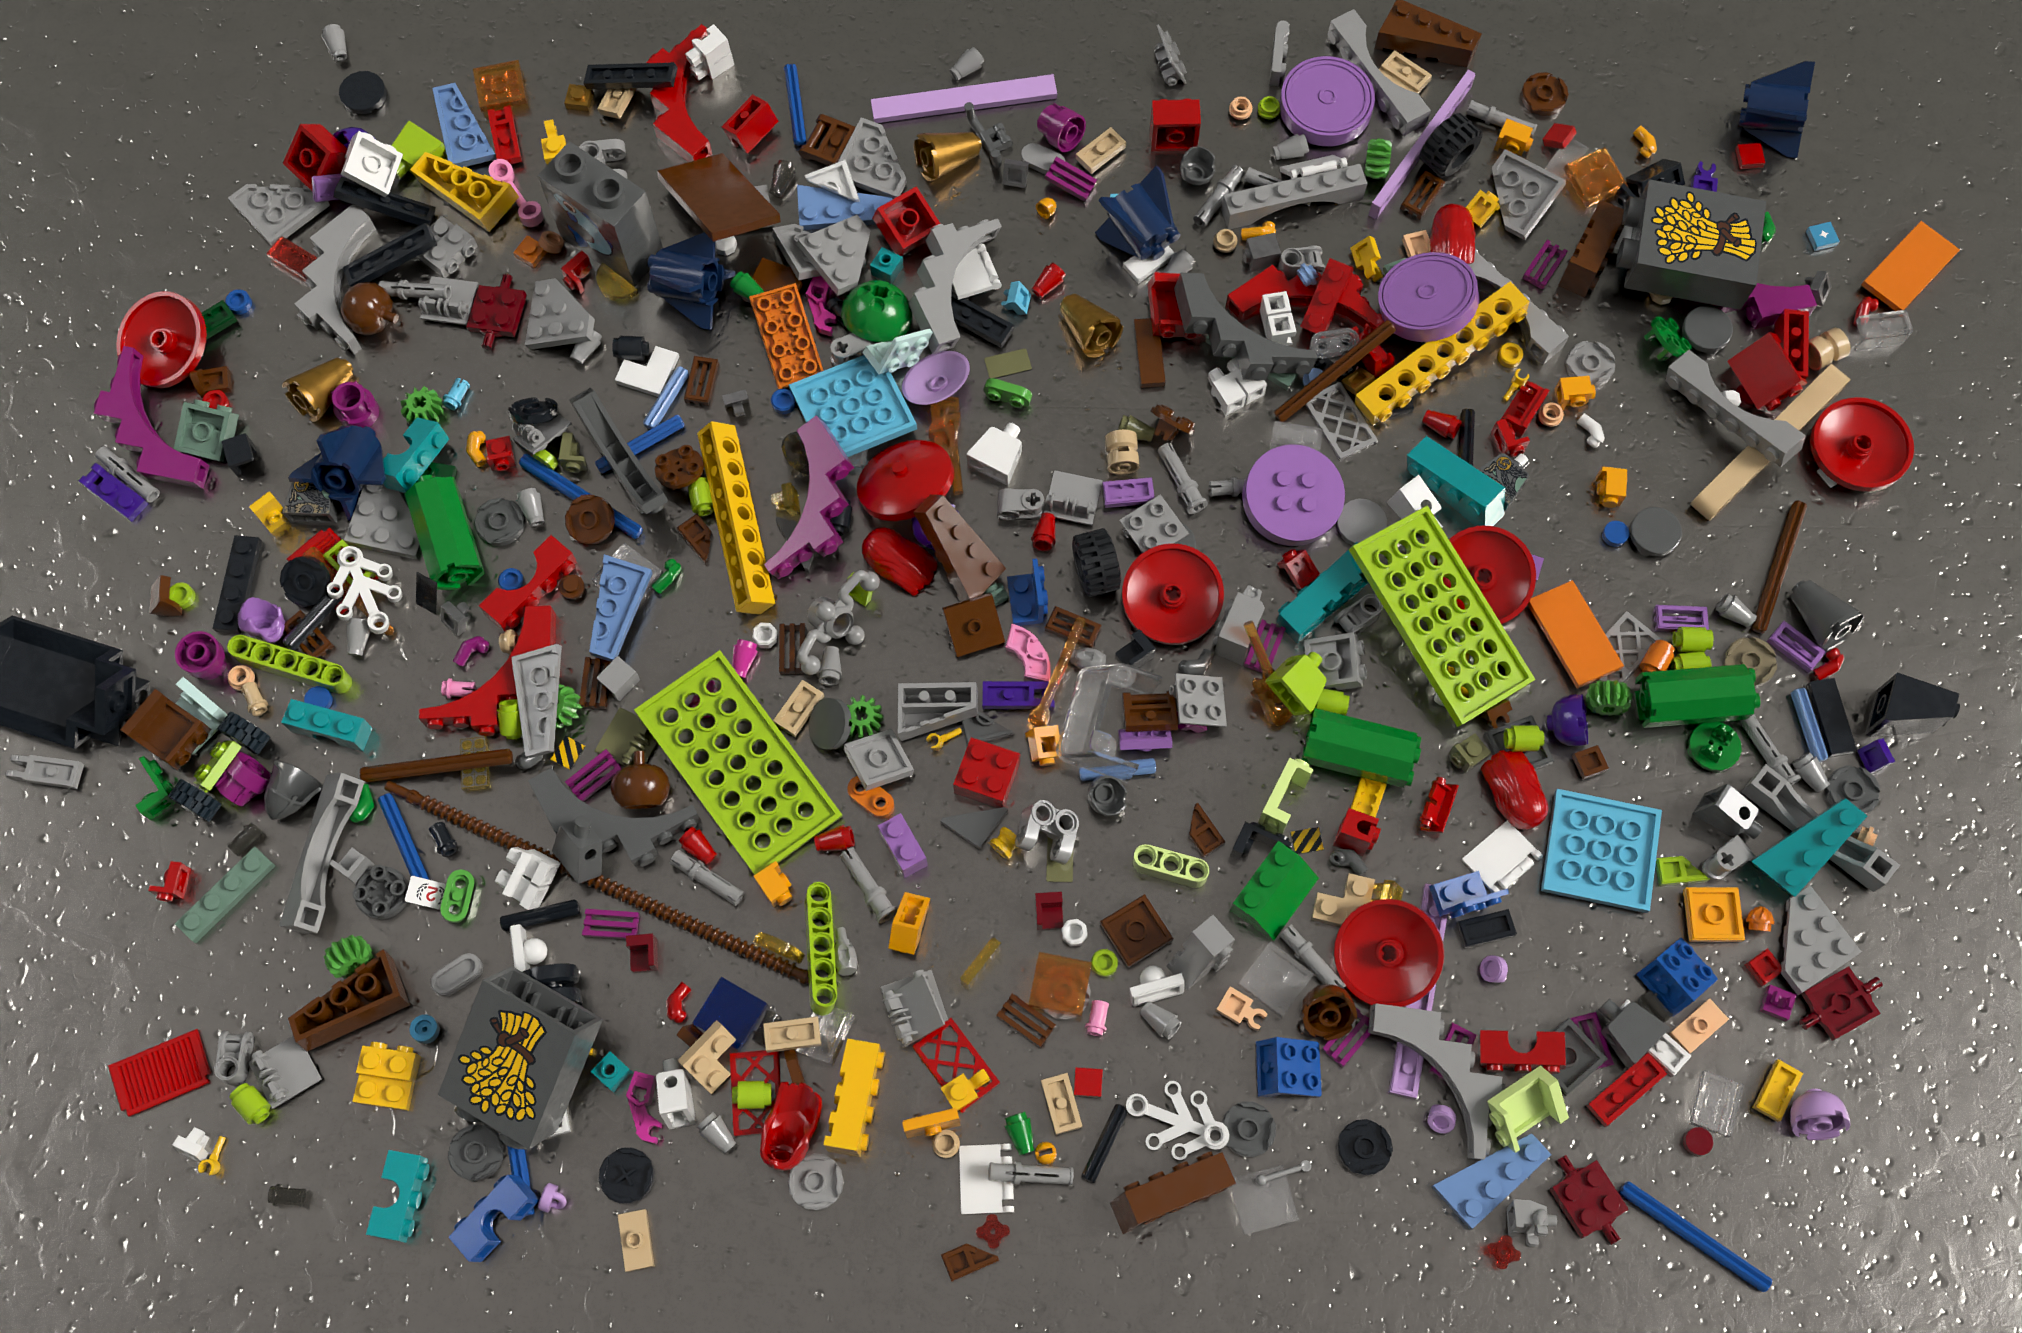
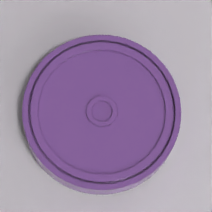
M1315 57L1296 65L1286 76L1280 95V114L1287 128L1294 135L1304 134L1308 143L1318 146L1342 145L1358 137L1367 127L1374 107L1375 93L1368 76L1355 64L1338 57Z
M1429 252L1406 258L1391 268L1380 284L1378 300L1383 321L1389 320L1396 328L1394 332L1396 335L1411 341L1430 342L1452 336L1471 321L1478 308L1479 292L1475 273L1465 261L1450 254Z
M1283 445L1269 450L1255 462L1245 479L1242 500L1249 521L1261 535L1278 544L1301 546L1317 541L1334 526L1344 507L1345 489L1339 471L1325 455L1303 445Z

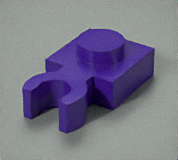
M1700 161L1695 170L1696 175L1692 178L1691 187L1717 192L1718 178H1712L1716 165L1712 163L1707 171L1703 169V162Z

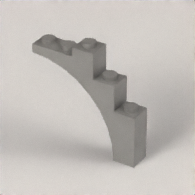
M352 204L310 237L315 246L312 250L318 258L302 271L307 278L304 282L311 291L294 304L299 310L297 316L306 326L311 324L316 330L322 327L327 334L333 333L336 336L335 341L343 350L348 348L355 355L362 348L348 329L341 315V288L345 275L343 267L350 263L361 244L376 231V228L370 217L359 206Z
M985 219L975 226H963L957 230L953 223L947 225L938 224L930 230L931 232L926 239V243L932 255L923 259L917 271L924 287L917 289L913 293L908 304L921 331L931 329L933 332L928 344L932 354L954 348L960 339L951 306V287L955 270L970 251L979 244L992 240L997 236L1002 227L998 219L991 221Z
M1377 1003L1371 1005L1368 1033L1387 1037L1408 1046L1425 1058L1442 1075L1454 1093L1463 1115L1467 1134V1158L1485 1160V1156L1490 1152L1491 1145L1490 1138H1487V1129L1492 1124L1489 1117L1491 1111L1487 1101L1506 1089L1505 1084L1502 1083L1503 1077L1470 1072V1068H1473L1475 1062V1053L1471 1051L1472 1044L1439 1040V1036H1442L1444 1032V1020L1441 1019V1012Z

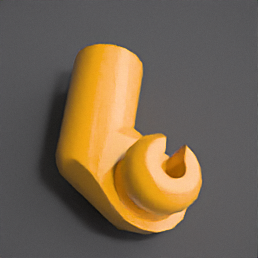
M1639 126L1633 132V135L1644 144L1639 152L1645 158H1649L1652 153L1655 154L1657 151L1656 140L1644 127Z
M1271 221L1264 222L1262 227L1242 228L1241 230L1242 240L1276 233L1275 224Z
M472 431L467 437L466 453L479 468L487 463L485 456L480 451V444L485 442L486 436L482 431Z

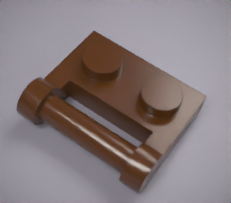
M820 114L816 119L817 124L806 144L801 146L798 153L804 159H813L830 166L838 163L856 127ZM829 128L818 150L814 149L824 129Z
M1169 691L1161 694L1131 695L1130 692L1122 693L1126 732L1178 730L1176 701Z

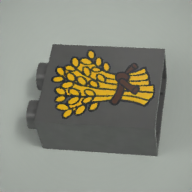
M1649 180L1640 198L1629 196L1623 213L1622 225L1633 227L1631 239H1622L1616 259V267L1627 269L1624 288L1741 310L1757 285L1766 201Z
M511 966L482 980L438 1095L455 1105L454 1111L459 1117L471 1122H484L499 1131L500 1140L507 1146L515 1149H530L558 1130L603 1018Z

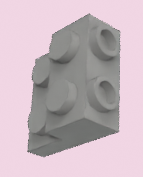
M441 216L430 226L437 246L420 254L417 258L440 276L446 278L449 274L454 273L458 266L475 252L478 246L472 235L458 224L453 225Z
M1354 632L1304 640L1305 655L1315 652L1322 657V662L1318 669L1326 677L1327 682L1323 689L1336 688L1337 690L1363 687V680L1367 679V670L1365 664H1361L1360 655H1365V646L1363 640H1359Z

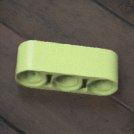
M1146 844L1140 845L1134 852L1133 866L1141 874L1192 888L1202 887L1209 875L1208 864L1196 857ZM1142 854H1147L1151 857L1152 862L1143 864L1138 860V857ZM1172 861L1177 865L1178 869L1168 871L1164 867V863ZM1193 868H1198L1203 872V877L1194 878L1190 875L1189 871Z

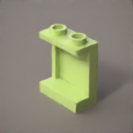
M1289 758L1258 822L1265 827V831L1274 835L1275 833L1283 834L1291 814L1278 809V806L1290 783H1294L1302 788L1306 787L1313 772V769L1309 767L1307 762L1301 759L1294 760Z
M1541 1065L1487 1101L1491 1111L1489 1114L1490 1120L1497 1130L1495 1133L1497 1140L1503 1147L1508 1146L1515 1153L1520 1150L1516 1137L1549 1115L1560 1124L1569 1118L1558 1080Z

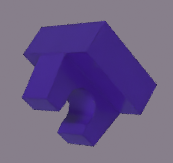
M1884 738L1877 739L1857 750L1866 769L1870 773H1875L1895 762Z

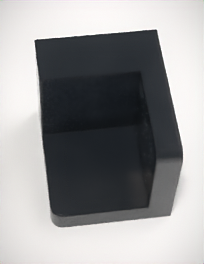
M246 433L222 441L228 466L236 476L242 474L239 465L253 461V453L256 452L254 443Z
M1139 629L1132 634L1131 642L1118 650L1115 656L1127 672L1131 674L1154 657L1155 647Z

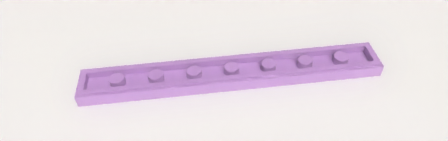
M1469 69L1374 199L1368 216L1376 219L1382 213L1420 160L1421 150L1428 137L1443 121L1453 114L1471 89L1475 78L1474 72Z
M1051 74L871 99L874 122L882 123L965 111L964 105L967 102L973 103L974 110L1056 99L1057 90L1054 75Z
M1425 883L1420 909L1433 920L1443 940L1447 915L1439 917L1429 888L1431 884ZM1436 984L1423 998L1404 1007L1432 1011ZM1397 1042L1388 1093L1417 1099L1424 1058Z

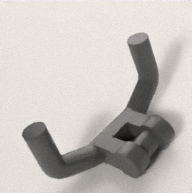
M967 102L964 108L970 125L980 138L993 166L996 168L1001 167L1000 151L1010 148L1013 141L1010 136L1006 135V129L1002 123H997L993 127L984 130L976 117L973 103ZM996 137L999 139L995 142L992 141Z

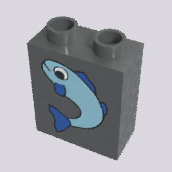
M569 141L537 175L560 236L563 240L578 250H582L590 258L635 287L650 270L648 267L650 255H656L660 249H663L647 193Z

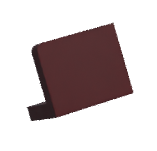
M1062 892L1035 893L1037 930L1062 929Z
M654 934L626 936V947L630 950V970L633 973L658 971L657 938Z

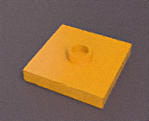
M1686 887L1683 889L1689 942H1742L1745 940L1738 887Z
M955 1108L903 1120L904 1122H902L907 1139L924 1134L926 1136H933L942 1133V1130L961 1126L958 1111Z

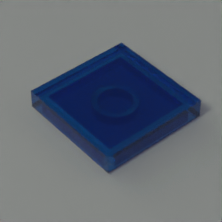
M721 976L692 1023L706 1032L717 1020L736 1039L731 1047L740 1051L768 1004Z

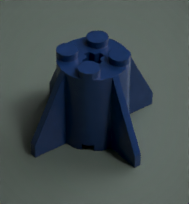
M1803 61L1751 81V84H1746L1743 102L1747 103V107L1741 108L1739 126H1743L1744 130L1785 156L1797 158L1803 127L1807 120L1809 103L1807 99L1811 89L1815 61Z
M1155 166L1140 183L1131 186L1133 188L1132 191L1126 193L1123 190L1116 197H1100L1098 200L1103 208L1109 212L1107 213L1109 218L1099 227L1095 234L1100 240L1141 260L1151 257L1154 260L1159 259L1164 255V249L1169 244L1177 241L1181 236L1173 222L1164 173L1158 166Z
M704 232L660 249L656 255L651 254L648 259L650 279L647 289L649 293L662 297L699 327L710 330L712 329L713 304L718 300V298L714 297L717 291L722 292L724 280L735 276V271L724 269L723 265L718 264L719 258L715 257L716 241L713 242Z
M354 425L341 426L339 429L320 434L316 441L321 453L294 470L288 477L289 482L313 483L320 492L325 490L330 494L329 498L341 502L348 521L352 519L363 486L382 485L386 479L381 443L376 437L375 431L367 426L363 428Z

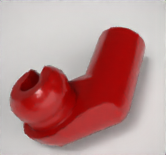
M1864 297L1856 309L1854 326L1866 327L1869 311L1874 312L1878 308L1879 302L1877 299H1871V297Z
M682 981L666 1000L667 1016L675 1023H681L686 1018V1012L682 1010V1001L691 992V989Z

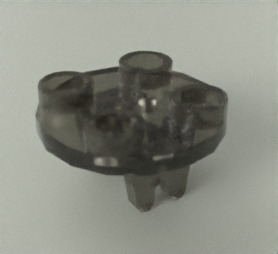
M798 432L789 433L782 440L781 447L786 460L794 468L791 472L792 476L796 477L799 474L800 477L809 475V462L805 446Z

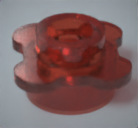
M990 1214L987 1216L984 1225L977 1228L976 1235L978 1238H983L988 1242L989 1248L996 1249L999 1247V1242L1002 1238L1009 1235L1010 1229L1007 1225L1001 1224L996 1215ZM995 1229V1234H991L990 1230Z
M1503 1235L1500 1241L1490 1243L1487 1246V1252L1492 1256V1259L1496 1262V1267L1499 1269H1506L1509 1263L1512 1261L1517 1262L1521 1258L1520 1251L1515 1249L1512 1244V1238L1508 1235ZM1503 1249L1506 1250V1255L1502 1254Z

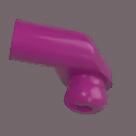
M481 636L465 640L452 661L460 666H465L471 653L476 651L480 653L487 652L490 646L489 642Z

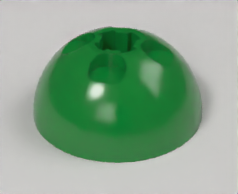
M881 280L867 281L856 286L845 298L841 309V318L847 329L862 339L874 342L893 341L894 338L905 335L911 328L913 314L908 304L909 300L903 291L897 286Z

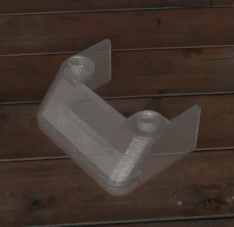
M1124 663L1089 666L1081 669L1075 680L1057 743L1056 752L1058 757L1066 763L1102 775H1111L1127 783L1138 770L1139 764L1115 757V739L1110 734L1099 731L1111 687H1115L1117 689H1131L1142 694H1152L1160 684L1162 676Z

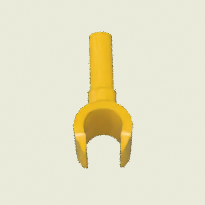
M1517 369L1511 379L1512 384L1502 400L1507 402L1517 388L1524 386L1529 378V374L1524 379L1520 378L1518 374L1521 369Z
M959 727L941 736L932 733L927 736L926 741L931 742L934 739H938V743L932 746L931 749L939 751L942 749L944 742L962 734V730Z
M219 1136L209 1159L202 1160L199 1163V1173H204L209 1163L211 1164L209 1176L219 1172L220 1163L218 1158L225 1142V1137Z

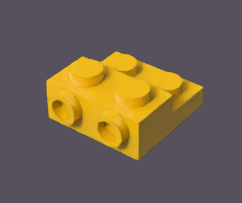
M371 1042L370 1047L362 1046L356 1073L359 1076L352 1102L409 1111L421 1056L413 1053L414 1048L398 1045L397 1050L387 1049V1044L380 1042Z

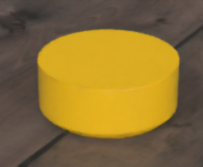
M1506 343L1501 346L1498 352V361L1506 368L1517 367L1523 358V350L1518 344Z

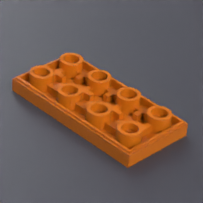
M1920 221L1863 281L1861 286L1898 314H1901L1953 259L1960 249Z
M796 283L750 296L751 306L778 390L789 388V384L824 371Z
M1573 580L1530 599L1527 604L1577 689L1619 671L1624 667Z

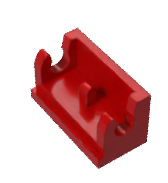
M1365 323V329L1362 333L1359 332L1357 326L1351 328L1350 342L1355 340L1357 344L1369 335L1372 330L1370 325ZM1380 345L1361 359V362L1375 378L1385 374L1395 366L1394 356L1391 353L1387 355Z
M1527 381L1524 386H1521L1500 420L1506 419L1509 427L1513 428L1515 436L1521 438L1550 390Z

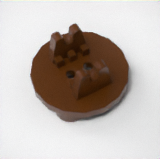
M1157 404L1156 407L1153 406L1150 412L1160 418L1155 430L1156 436L1162 435L1165 441L1173 440L1180 430L1193 435L1195 431L1193 427L1196 423L1186 417L1173 416L1175 411L1163 404Z
M683 445L678 449L661 454L655 459V475L661 485L672 488V490L683 488L696 482L704 470L702 456L693 450L690 445Z

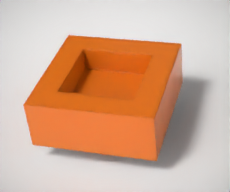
M528 235L513 252L515 258L532 268H535L547 253V251L540 247L537 240Z

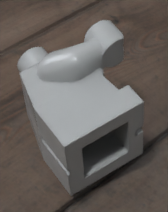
M1513 1199L1506 1208L1508 1235L1517 1236L1519 1233H1524L1526 1235V1246L1537 1247L1539 1244L1537 1236L1545 1237L1548 1234L1547 1226L1557 1225V1216L1547 1214V1206L1534 1201Z

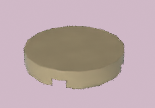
M1743 637L1737 639L1728 647L1724 654V666L1745 664L1747 668H1754L1756 674L1754 686H1762L1773 677L1777 670L1776 654L1767 642L1755 637Z

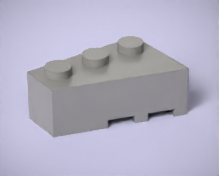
M976 682L898 683V736L900 741L978 715V688Z
M1212 915L1189 935L1182 945L1185 950L1183 952H1176L1175 958L1166 967L1173 975L1182 973L1184 987L1186 990H1189L1212 969L1217 972L1228 962L1227 959L1231 956L1230 953L1233 951L1231 947L1235 939L1218 919Z

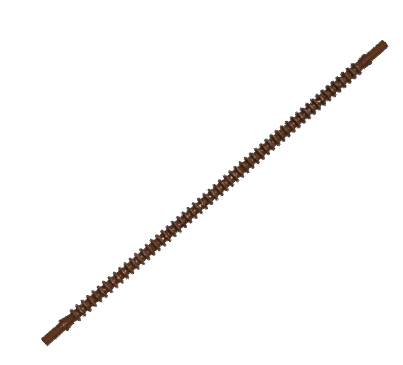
M388 781L384 789L406 799L407 803L419 805L421 810L427 809V813L433 812L434 816L440 815V819L446 818L447 822L453 821L455 826L460 824V828L466 827L468 832L473 830L475 835L480 833V837L486 836L488 841L493 839L495 844L500 842L501 847L507 845L506 848L508 850L513 847L525 850L535 849L560 862L554 853L550 855L549 850L544 852L542 847L537 849L536 844L530 845L529 841L524 843L523 838L517 839L516 835L510 836L509 832L503 833V829L497 830L495 825L490 827L488 822L483 824L482 819L477 821L475 816L470 818L468 813L463 815L462 810L457 812L455 807L450 809L449 804L444 806L442 801L437 803L436 798L430 800L429 795L424 797L414 789L409 790L391 781ZM561 863L558 868L562 875L567 873V877H572ZM604 875L582 882V884L587 882L588 887L594 885L595 890L601 888L602 893L607 891L608 896L615 895V899L621 898L623 903L628 901L630 906L635 904L636 909L642 907V911L648 910L650 915L655 913L656 918L662 916L663 921L668 919L670 924L676 923V927L683 926L684 931L690 929L691 934L696 932L698 937L703 935L704 940L710 938L711 943L716 941L718 946L724 945L726 950L731 948L732 953L738 951L739 956L745 954L746 959L751 957L752 962L759 961V965L766 964L767 969L773 967L774 972L779 970L781 975L786 973L787 978L792 976L802 984H809L808 970L796 967V963L791 965L788 959L782 961V957L776 958L775 953L769 955L768 950L762 952L761 947L756 949L753 943L747 945L748 942L746 940L741 942L740 937L734 939L733 934L727 936V932L723 931L721 933L720 928L713 929V925L706 926L705 921L699 923L698 918L693 920L691 915L686 917L685 912L679 914L678 909L673 911L671 906L666 908L665 903L658 904L657 899L651 901L652 898L650 896L645 898L643 893L638 895L637 890L631 892L630 887L625 889L623 884L618 886L617 881L611 882L610 878L605 880Z

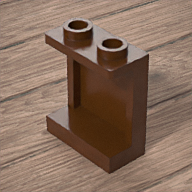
M154 689L120 730L178 771L181 766L189 761L191 754L198 745L206 741L208 733L212 729L172 702L161 692Z

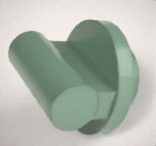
M995 581L982 594L991 593L995 606L1009 599V595L1002 583H996Z

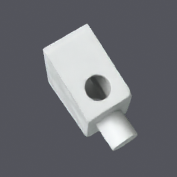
M1008 423L1003 431L990 427L968 451L967 465L1008 486L1022 452V442L1016 438L1021 431L1020 428L1013 423Z
M1419 475L1400 488L1386 502L1401 519L1427 505L1433 515L1441 509V505Z
M676 1058L663 1061L664 1072L656 1074L659 1112L669 1130L696 1124L690 1080L684 1069H680V1063Z

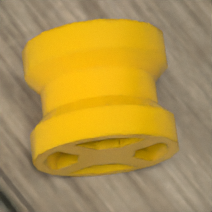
M1002 827L999 830L1000 834L998 837L992 838L989 844L999 855L1009 860L1012 857V851L1018 848L1015 845L1016 835L1008 828Z

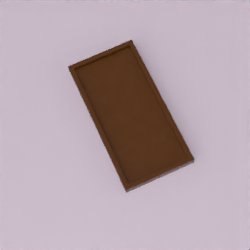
M723 153L657 170L659 181L713 242L781 222L780 213Z

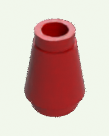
M1052 262L1049 266H1045L1031 290L1037 297L1042 299L1064 282L1063 278L1066 274L1057 264Z
M1427 410L1422 423L1446 439L1448 437L1453 439L1459 431L1461 420L1457 419L1455 415Z
M1045 512L1041 514L1031 537L1033 547L1039 551H1049L1056 543L1055 516L1051 513Z
M840 825L814 836L817 851L847 850L849 847L855 846L851 826L845 827Z
M691 827L678 840L683 850L702 861L705 865H708L717 856V853L700 829L697 830Z

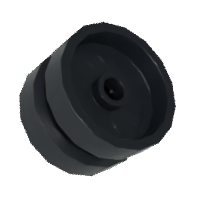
M569 963L549 964L523 971L526 975L581 1006L583 1004L581 990L573 987L579 981L576 965Z

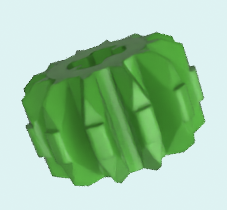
M1377 138L1371 139L1368 142L1364 172L1366 177L1379 179L1388 176L1392 144L1389 140Z
M423 386L420 391L414 387V393L412 394L405 392L406 400L400 401L402 406L401 414L406 418L409 425L416 418L439 423L438 415L444 414L442 408L443 401L438 397L435 390L429 391L427 387Z
M1607 679L1606 681H1597L1590 684L1587 689V708L1592 713H1599L1601 716L1625 713L1630 707V702H1632L1630 687L1624 682L1619 683L1618 680L1609 681Z
M559 684L556 716V728L559 729L563 728L564 725H572V718H579L576 711L583 708L580 704H577L581 697L574 693L575 690L572 687H565Z
M864 695L860 696V701L856 702L854 697H851V705L846 704L851 712V719H849L851 731L849 736L853 737L858 733V737L861 739L864 738V733H867L868 736L873 735L872 729L880 731L881 725L879 722L884 721V716L880 714L882 711L881 705H875L874 698L866 702ZM862 714H865L867 717L865 720L861 718V721L857 719L858 715L862 717Z
M350 935L344 939L341 937L338 942H332V946L325 949L324 963L327 970L335 978L343 977L346 979L356 972L355 969L363 963L366 965L373 958L372 949L362 936L354 937Z

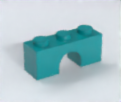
M416 418L403 434V437L410 445L409 449L398 455L388 453L385 456L384 468L386 479L383 485L386 488L406 493L420 478L449 441V437L438 422Z
M294 699L290 700L281 721L293 733L311 738H316V735L324 736L341 746L359 751H364L373 729L364 718Z
M388 1150L381 1178L396 1182L399 1187V1197L390 1207L381 1208L373 1206L366 1235L404 1243L407 1242L408 1237H411L415 1226V1221L412 1220L414 1211L419 1208L422 1200V1192H420L422 1181L427 1179L429 1173L427 1158L420 1155Z

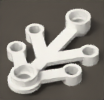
M344 547L337 555L340 568L333 582L327 586L328 595L333 599L342 597L344 593L342 585L350 572L354 580L342 604L336 609L337 616L343 621L352 618V607L360 593L369 614L367 623L370 631L375 634H382L389 628V619L385 613L378 610L370 590L387 596V599L393 603L401 600L402 591L396 585L389 586L365 577L361 568L377 573L378 578L382 581H388L392 578V568L388 564H379L363 558V553L356 547ZM348 557H354L355 561L347 562L346 559ZM384 569L389 571L387 575H381L380 572ZM334 587L340 588L337 593H332L331 589ZM392 591L399 593L396 597L389 595ZM343 609L349 610V613L346 615L340 614ZM376 622L384 623L380 628L374 626Z
M1169 1081L1165 1085V1093L1172 1099L1178 1115L1148 1104V1100L1141 1094H1133L1126 1101L1127 1111L1131 1115L1140 1117L1145 1114L1174 1125L1158 1134L1151 1133L1146 1137V1146L1150 1150H1159L1162 1144L1188 1132L1200 1135L1186 1144L1177 1143L1172 1147V1156L1176 1160L1182 1161L1188 1157V1154L1205 1146L1218 1150L1225 1147L1229 1141L1227 1127L1223 1123L1214 1120L1207 1105V1096L1202 1091L1193 1092L1190 1100L1193 1106L1198 1108L1204 1125L1193 1121L1181 1095L1182 1088L1176 1081ZM1172 1084L1178 1086V1092L1174 1095L1168 1092V1087ZM1197 1094L1204 1096L1202 1104L1194 1102V1097ZM1135 1101L1143 1103V1108L1140 1111L1133 1109ZM1214 1130L1221 1133L1218 1141H1213L1210 1137L1211 1132ZM1151 1137L1159 1139L1158 1146H1150L1149 1140ZM1177 1147H1183L1185 1149V1154L1183 1157H1177L1175 1155V1150Z

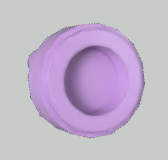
M1494 955L1485 957L1480 965L1482 978L1492 983L1505 982L1508 972L1506 961L1502 957Z
M1435 1104L1430 1109L1427 1118L1428 1125L1435 1132L1449 1133L1455 1127L1456 1114L1450 1107Z
M552 1183L546 1184L538 1203V1210L548 1213L551 1207L555 1209L565 1207L567 1203L566 1198L557 1192V1185Z

